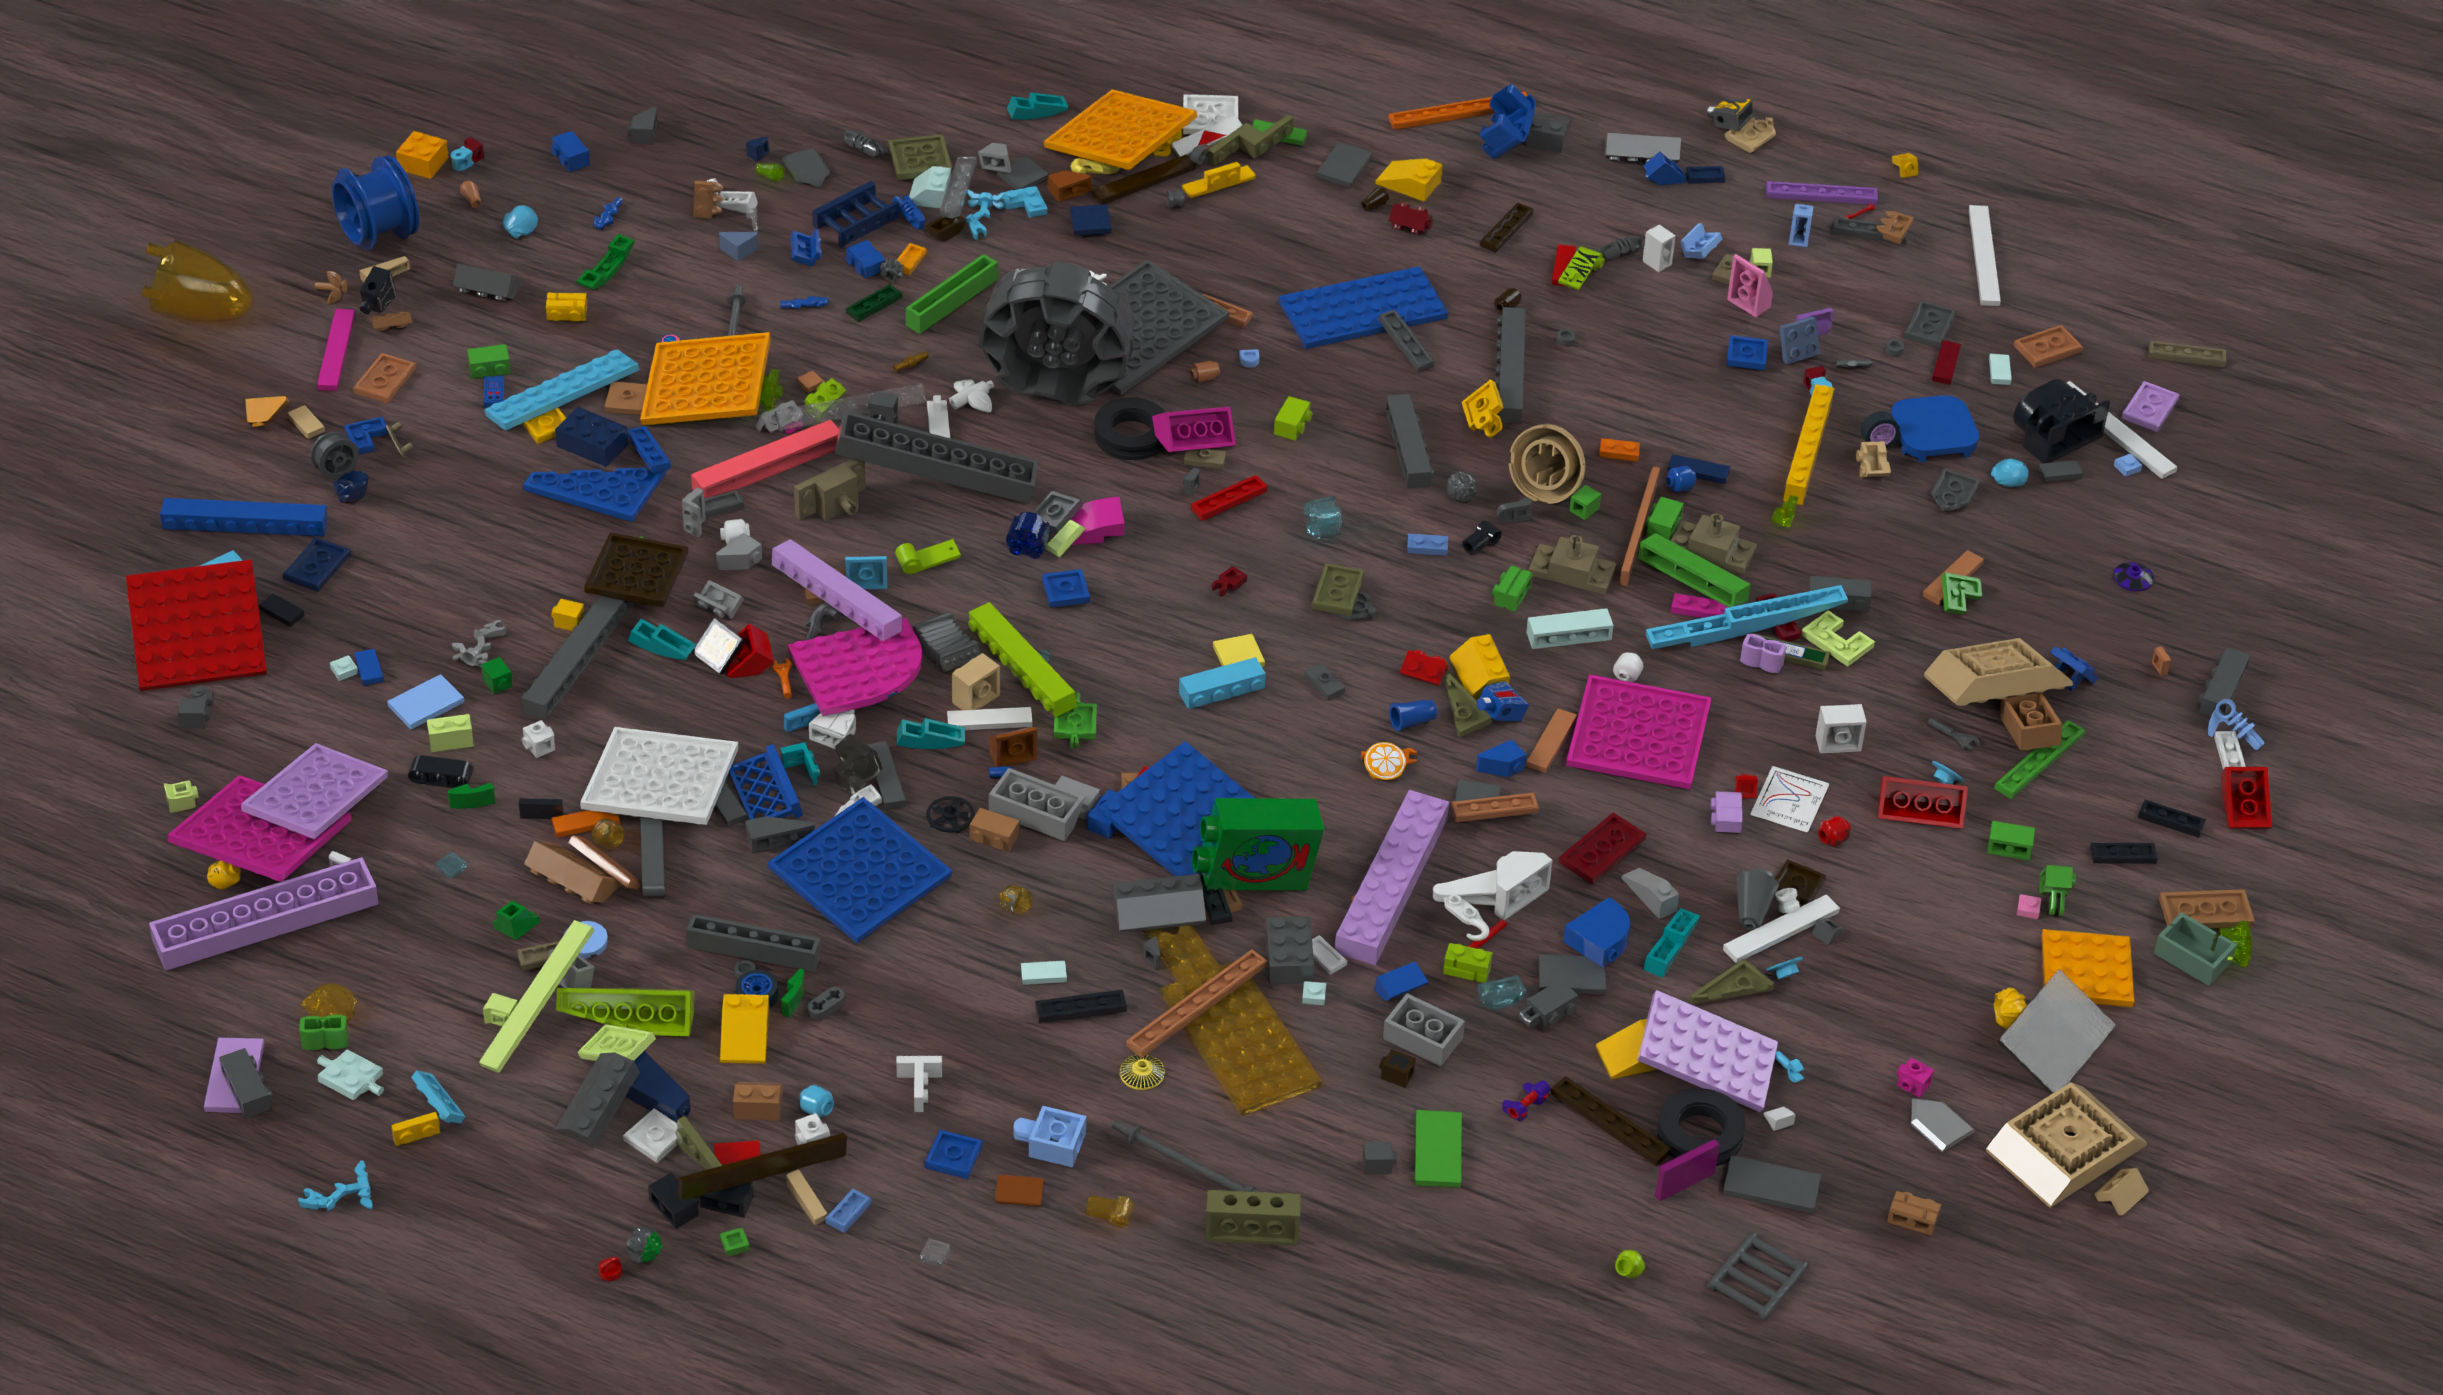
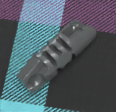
M845 131L843 141L854 149L872 157L886 154V148L875 142V140L856 131Z
M1626 237L1599 248L1597 252L1602 253L1603 258L1607 260L1616 259L1642 248V237Z

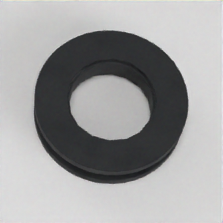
M1135 397L1120 398L1108 402L1099 409L1095 416V441L1105 453L1119 459L1141 460L1152 457L1165 448L1155 436L1152 416L1165 413V410L1152 401ZM1137 421L1147 425L1150 431L1139 436H1126L1119 434L1113 427L1122 422Z
M1691 1088L1677 1092L1665 1101L1660 1110L1657 1134L1658 1139L1671 1148V1157L1675 1159L1714 1140H1698L1688 1136L1681 1130L1679 1122L1693 1115L1712 1118L1724 1130L1723 1134L1718 1138H1714L1720 1144L1716 1166L1730 1161L1731 1155L1736 1156L1743 1144L1746 1124L1742 1110L1731 1098L1714 1090Z

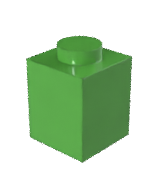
M1585 485L1571 496L1569 511L1586 520L1600 509L1601 493Z

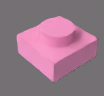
M2020 894L2017 916L2038 919L2041 898Z

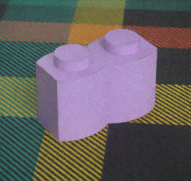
M1747 634L1742 645L1740 661L1745 665L1760 667L1770 673H1779L1784 664L1786 645L1775 640H1766L1759 635Z
M1716 791L1715 798H1711V810L1715 811V813L1712 812L1711 825H1715V832L1741 833L1742 794L1740 792Z

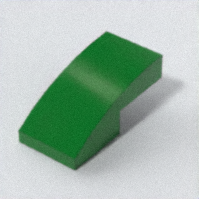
M491 783L470 789L469 785L465 784L447 790L450 808L468 809L496 803L494 787Z
M801 968L787 982L788 993L781 999L782 1015L788 1018L797 1009L803 997L805 980L804 970Z

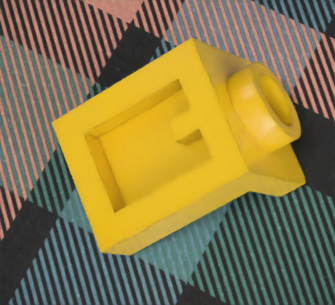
M1910 153L1892 156V163L1900 168V177L1905 178L1919 174L1918 157Z

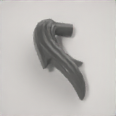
M828 603L820 604L805 624L806 627L810 626V629L804 641L814 639L823 633L821 630L822 624L832 617L839 619L841 613Z

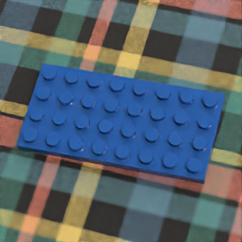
M1420 266L1279 296L1278 300L1305 349L1387 332L1378 321V316L1394 309L1408 327L1448 318V311Z

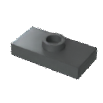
M1322 663L1305 670L1304 676L1327 700L1345 693V687Z

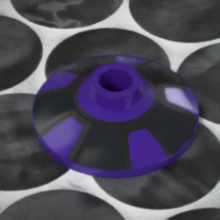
M2126 562L2118 565L2113 574L2116 583L2130 591H2144L2150 588L2154 582L2152 571L2145 565L2136 562Z

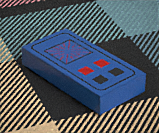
M504 376L484 377V408L491 407L494 403L503 402Z

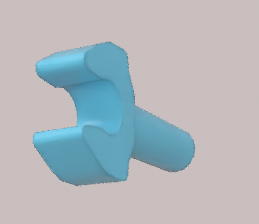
M1776 1051L1775 1059L1788 1070L1789 1079L1792 1082L1803 1080L1804 1077L1799 1073L1804 1070L1798 1059L1790 1061L1780 1051Z

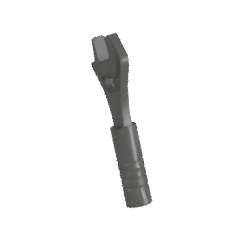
M1930 717L1927 722L1928 725L1954 738L1963 750L1974 751L1975 748L1970 745L1972 742L1978 746L1981 744L1976 736L1959 733L1933 717Z

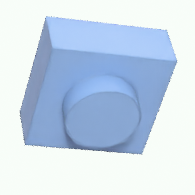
M2131 454L2114 461V466L2125 477L2140 472L2142 469V464Z

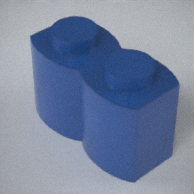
M865 240L846 248V261L856 269L859 275L868 278L881 272V263H885V258L879 251L875 250L869 241Z

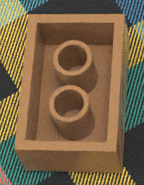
M2031 692L2024 696L2012 695L2007 696L2006 699H2001L2000 719L2021 751L2061 745L2062 723L2042 693Z

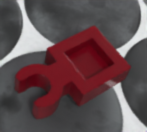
M1232 566L1219 575V580L1212 583V591L1219 589V596H1224L1228 589L1235 591L1247 582V575Z

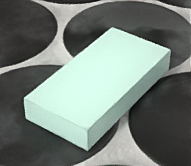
M1990 354L1991 384L2011 385L2009 355Z
M1065 961L1021 963L1023 985L1067 982Z

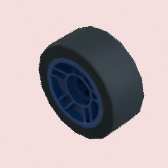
M747 971L736 982V994L769 995L770 1009L778 1000V983L776 978L767 971Z

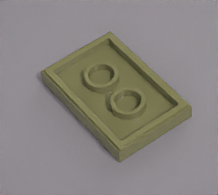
M1325 563L1312 602V609L1352 616L1365 571Z

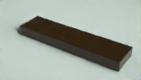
M1517 203L1480 241V247L1497 253L1533 215L1534 209Z

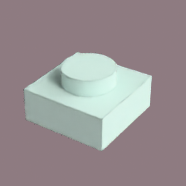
M349 655L330 662V669L339 681L358 674V668Z
M1304 981L1302 1004L1324 1005L1326 983Z

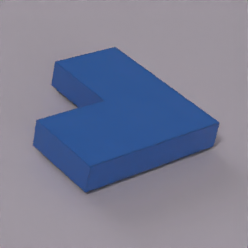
M383 417L344 425L346 435L349 440L356 444L359 455L375 451L371 438L389 434Z

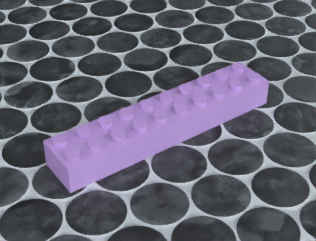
M1412 790L1408 791L1336 934L1335 950L1340 955L1376 966L1448 820L1449 801Z
M363 857L159 919L150 922L149 926L153 944L166 971L378 905L379 902L376 885Z

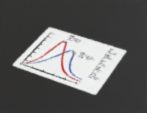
M1773 766L1750 815L1808 832L1829 783Z

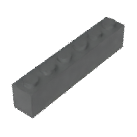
M1410 394L1389 395L1386 397V414L1406 487H1430L1431 478H1434V468L1430 466V454L1426 453L1427 444L1426 440H1423V429L1419 427V415L1415 414V402H1412Z
M696 914L692 915L686 929L688 948L791 968H801L812 972L816 971L821 958V938Z

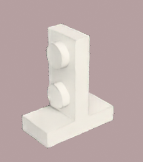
M897 1056V1078H914V1112H924V1103H928V1089H924V1086H928V1078L942 1077V1056Z

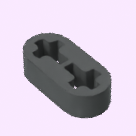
M1207 144L1196 146L1191 153L1190 161L1198 165L1208 163V150L1212 146Z
M831 987L808 1003V1016L813 1020L820 1021L840 1009L845 1003L844 991L839 987Z

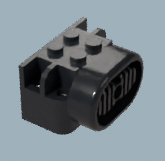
M2054 379L2028 392L2016 406L2013 419L2014 423L2025 432L2023 447L2043 464L2051 463L2103 437L2110 401L2106 400L2096 405L2097 396L2094 393L2083 395L2064 380Z

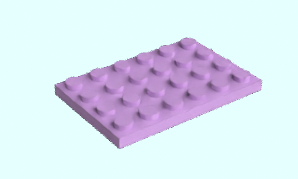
M315 743L241 804V811L315 839L388 778V770Z
M1656 990L1652 997L1637 1061L1701 1088L1720 1092L1731 1098L1734 1102L1761 1112L1765 1105L1778 1041Z

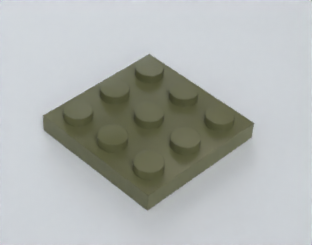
M943 134L888 140L897 180L916 178L932 166L951 168L952 174V165Z

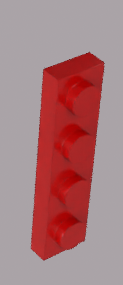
M1254 475L1191 503V511L1203 521L1266 493L1268 486L1257 475Z

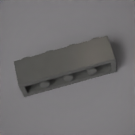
M2229 647L2226 648L2224 654H2219L2216 663L2218 667L2214 666L2210 675L2212 680H2207L2204 688L2206 692H2202L2199 697L2198 704H2201L2199 713L2211 717L2216 709V705L2221 700H2233L2247 670L2250 654ZM2227 703L2221 704L2220 711L2226 714L2230 705Z

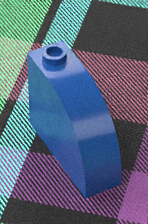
M1608 897L1565 925L1564 943L1603 968L1610 962L1615 961L1625 951L1629 938V916L1620 904Z

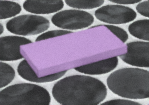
M218 1038L204 1103L205 1112L242 1113L221 1072L219 1057L245 1048L249 1056H254L258 1072L264 1049V1039Z

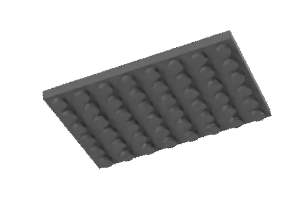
M1147 259L1108 286L1118 292H1122L1129 302L1135 318L1133 325L1134 343L1130 360L1122 380H1118L1111 389L1120 395L1124 394L1229 319V312Z

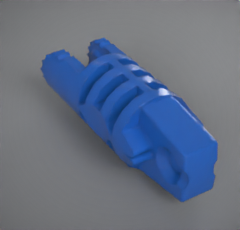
M904 195L903 200L899 196L893 197V202H899V211L908 223L917 230L924 229L926 220L908 195Z

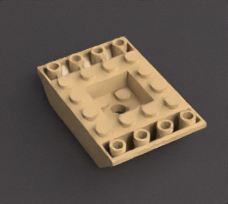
M2021 638L1944 650L1924 673V677L1958 706H1966L1971 702L1984 703L1994 698L2006 699L2007 696L2012 695L2024 696L2030 692L2043 693L2048 689L2061 690L2066 686L2073 685L2072 680Z
M2070 1082L2007 1122L1986 1148V1151L2051 1208L2147 1146V1142L2084 1087ZM2065 1132H2073L2075 1135L2069 1136Z

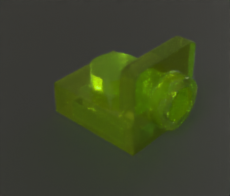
M1790 495L1788 502H1784L1782 508L1776 507L1771 522L1790 527L1796 513L1798 497Z

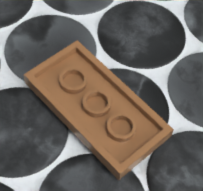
M2245 889L2163 892L2159 895L2167 926H2170L2171 922L2181 912L2210 929L2254 926L2255 920Z

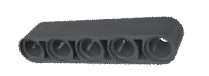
M640 817L643 898L665 896L663 819Z

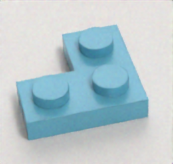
M1036 186L1002 192L1004 197L1001 200L1005 204L1006 210L1024 207L1029 218L1047 215V207Z

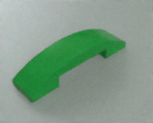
M618 234L608 245L609 251L592 270L587 269L576 281L577 284L592 290L606 284L621 268L630 254L635 241Z

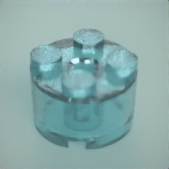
M1335 496L1311 499L1303 505L1304 513L1308 516V523L1306 524L1308 535H1313L1315 539L1341 535L1338 528H1342V516L1339 505L1335 506L1334 501H1337Z

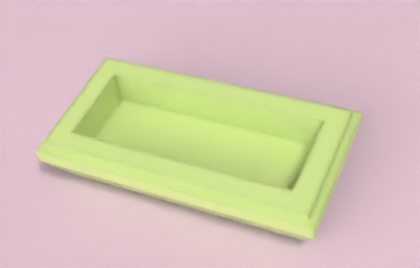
M1069 520L1047 544L1045 549L1060 558L1086 528L1073 520Z

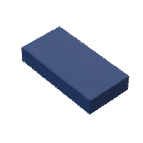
M375 648L355 652L354 657L363 686L384 682Z

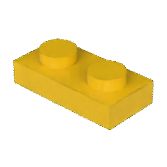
M436 1112L391 1125L393 1140L396 1146L440 1133L439 1119Z

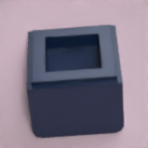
M768 137L748 141L746 143L747 156L755 161H759L769 153Z

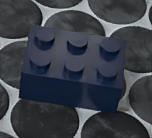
M577 407L555 429L557 447L604 467H607L629 445L627 426L580 407Z

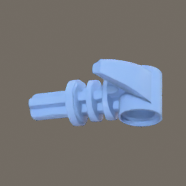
M2223 699L2216 705V709L2209 721V736L2213 737L2219 723L2224 721L2228 726L2232 724L2234 727L2232 730L2239 732L2237 737L2240 739L2243 736L2255 750L2260 749L2265 743L2252 729L2255 726L2253 722L2248 724L2246 722L2247 717L2243 719L2241 717L2243 713L2236 711V705L2232 700ZM2221 704H2229L2232 709L2231 713L2223 714L2220 711Z

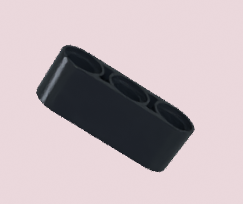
M418 755L412 761L408 778L417 784L456 788L469 784L474 768L471 763L464 760Z

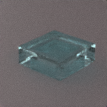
M451 852L436 862V868L451 879L467 868V862L454 852Z

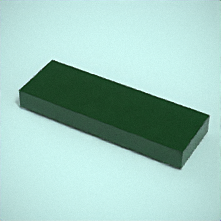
M889 284L847 307L846 313L859 323L902 299V293Z

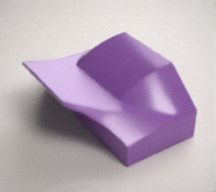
M1832 308L1796 316V321L1812 316L1815 317L1818 335L1827 334L1832 327Z

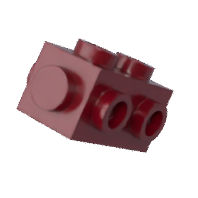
M1400 202L1399 205L1393 204L1388 219L1393 224V228L1403 230L1405 227L1416 235H1421V232L1427 234L1428 230L1432 228V215L1428 213L1427 209L1417 207V210L1410 208V204Z

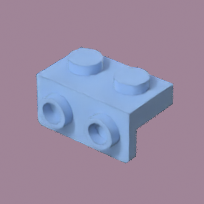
M1698 223L1680 241L1685 258H1705L1722 240L1721 233H1705L1703 224Z

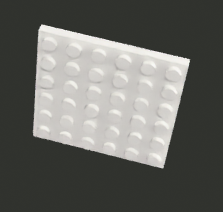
M614 727L580 802L581 809L707 825L738 751V742Z

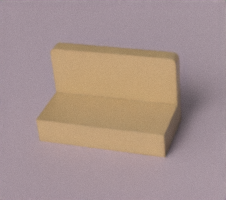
M2138 1168L2121 1169L2094 1195L2098 1202L2111 1201L2118 1215H2124L2149 1192V1189Z

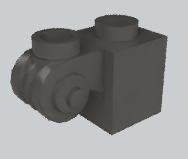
M196 686L191 690L192 698H180L178 708L180 728H206L207 720L211 719V707L209 705L214 704V693L208 692V689L204 686Z

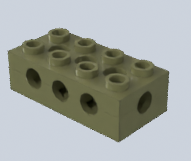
M1208 1190L1205 1241L1298 1245L1301 1194Z

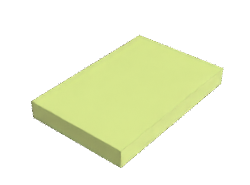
M605 1024L578 1051L581 1059L596 1061L600 1053L615 1052L634 1061L656 1038L653 1032Z

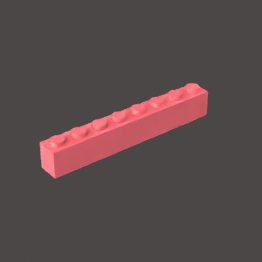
M830 419L691 474L692 490L694 491L697 487L704 490L705 499L740 489L831 453L836 449L839 428Z

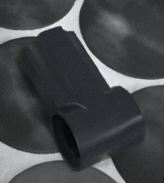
M1482 521L1477 526L1476 531L1462 541V546L1467 554H1476L1488 544L1491 546L1496 545L1502 537V531L1489 522Z

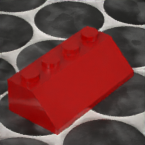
M1881 776L1878 818L1963 829L1968 786Z

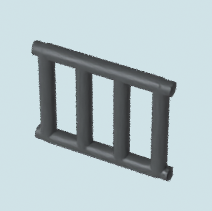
M1751 1232L1711 1278L1707 1288L1711 1291L1714 1289L1720 1291L1758 1313L1761 1320H1765L1809 1268V1264L1806 1261L1802 1263L1760 1240L1755 1232ZM1751 1246H1754L1793 1268L1795 1271L1788 1277L1746 1252ZM1741 1260L1783 1285L1776 1292L1734 1268V1266ZM1728 1274L1770 1298V1300L1763 1306L1721 1281Z

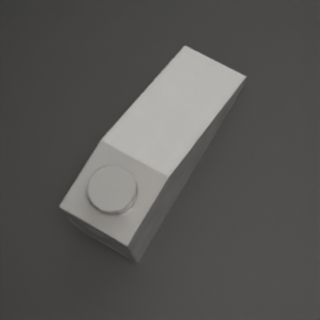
M1641 868L1622 875L1621 879L1659 920L1677 912L1679 893L1667 880Z

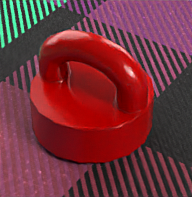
M618 1257L607 1258L600 1262L598 1266L600 1278L605 1281H614L620 1278L622 1275V1265Z

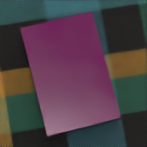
M1714 1139L1659 1166L1655 1197L1659 1201L1664 1200L1714 1175L1720 1144Z

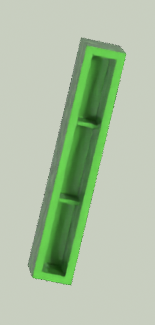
M983 254L906 307V326L919 334L927 330L997 281L998 262Z
M1656 533L1641 541L1638 559L1727 607L1742 605L1748 601L1750 583Z

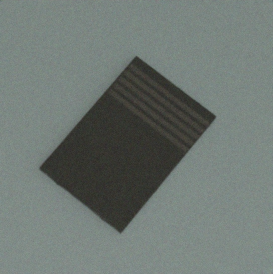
M2058 969L1997 1042L2050 1094H2053L2070 1082L2114 1029L2116 1024Z

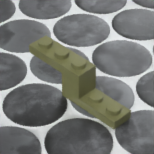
M1287 114L1264 132L1259 131L1246 122L1208 150V163L1214 167L1224 161L1229 155L1235 153L1239 148L1256 159L1293 132V117Z

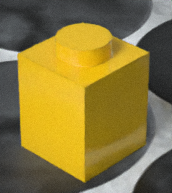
M560 599L557 606L553 607L551 617L554 618V627L573 631V628L578 626L585 614L584 604Z

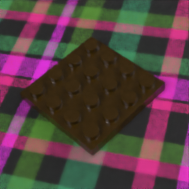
M610 532L586 581L584 591L585 593L664 607L689 553L688 547Z

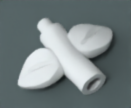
M973 380L956 381L954 389L958 393L949 398L950 404L956 410L969 403L973 408L989 413L992 410V403L987 394L989 389L994 387V384L991 380L986 383L981 381L977 384Z

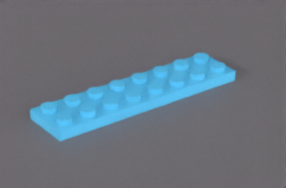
M614 350L607 355L593 359L587 364L577 366L567 373H561L558 377L546 380L538 386L528 388L520 394L510 396L503 402L494 403L491 407L484 409L485 415L506 431L639 371V365L621 351Z

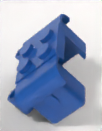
M1509 84L1492 96L1489 106L1496 112L1491 117V121L1494 124L1489 128L1483 125L1480 132V137L1485 141L1481 148L1492 159L1499 158L1524 142L1530 133V126L1533 123L1536 108L1534 97L1531 94L1525 97L1513 84Z

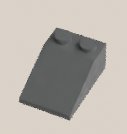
M1536 111L1533 123L1530 126V133L1526 138V147L1562 153L1572 117Z

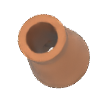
M473 181L463 182L460 186V194L471 204L472 208L480 207L482 201L477 184L473 183Z

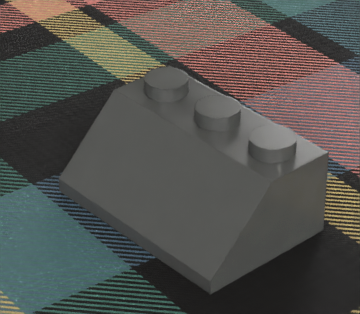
M457 264L453 286L459 288V292L470 294L471 290L476 291L478 296L488 298V294L495 295L494 299L506 301V298H514L523 283V279L507 273Z

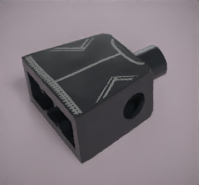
M377 266L372 267L360 289L363 301L360 310L363 313L370 314L371 311L382 313L397 296L391 271Z

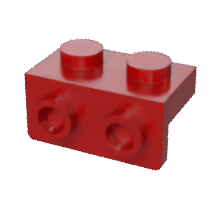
M1408 650L1400 674L1439 687L1444 673L1448 671L1449 666L1445 659L1440 656L1434 655V657L1426 656V653L1421 650Z

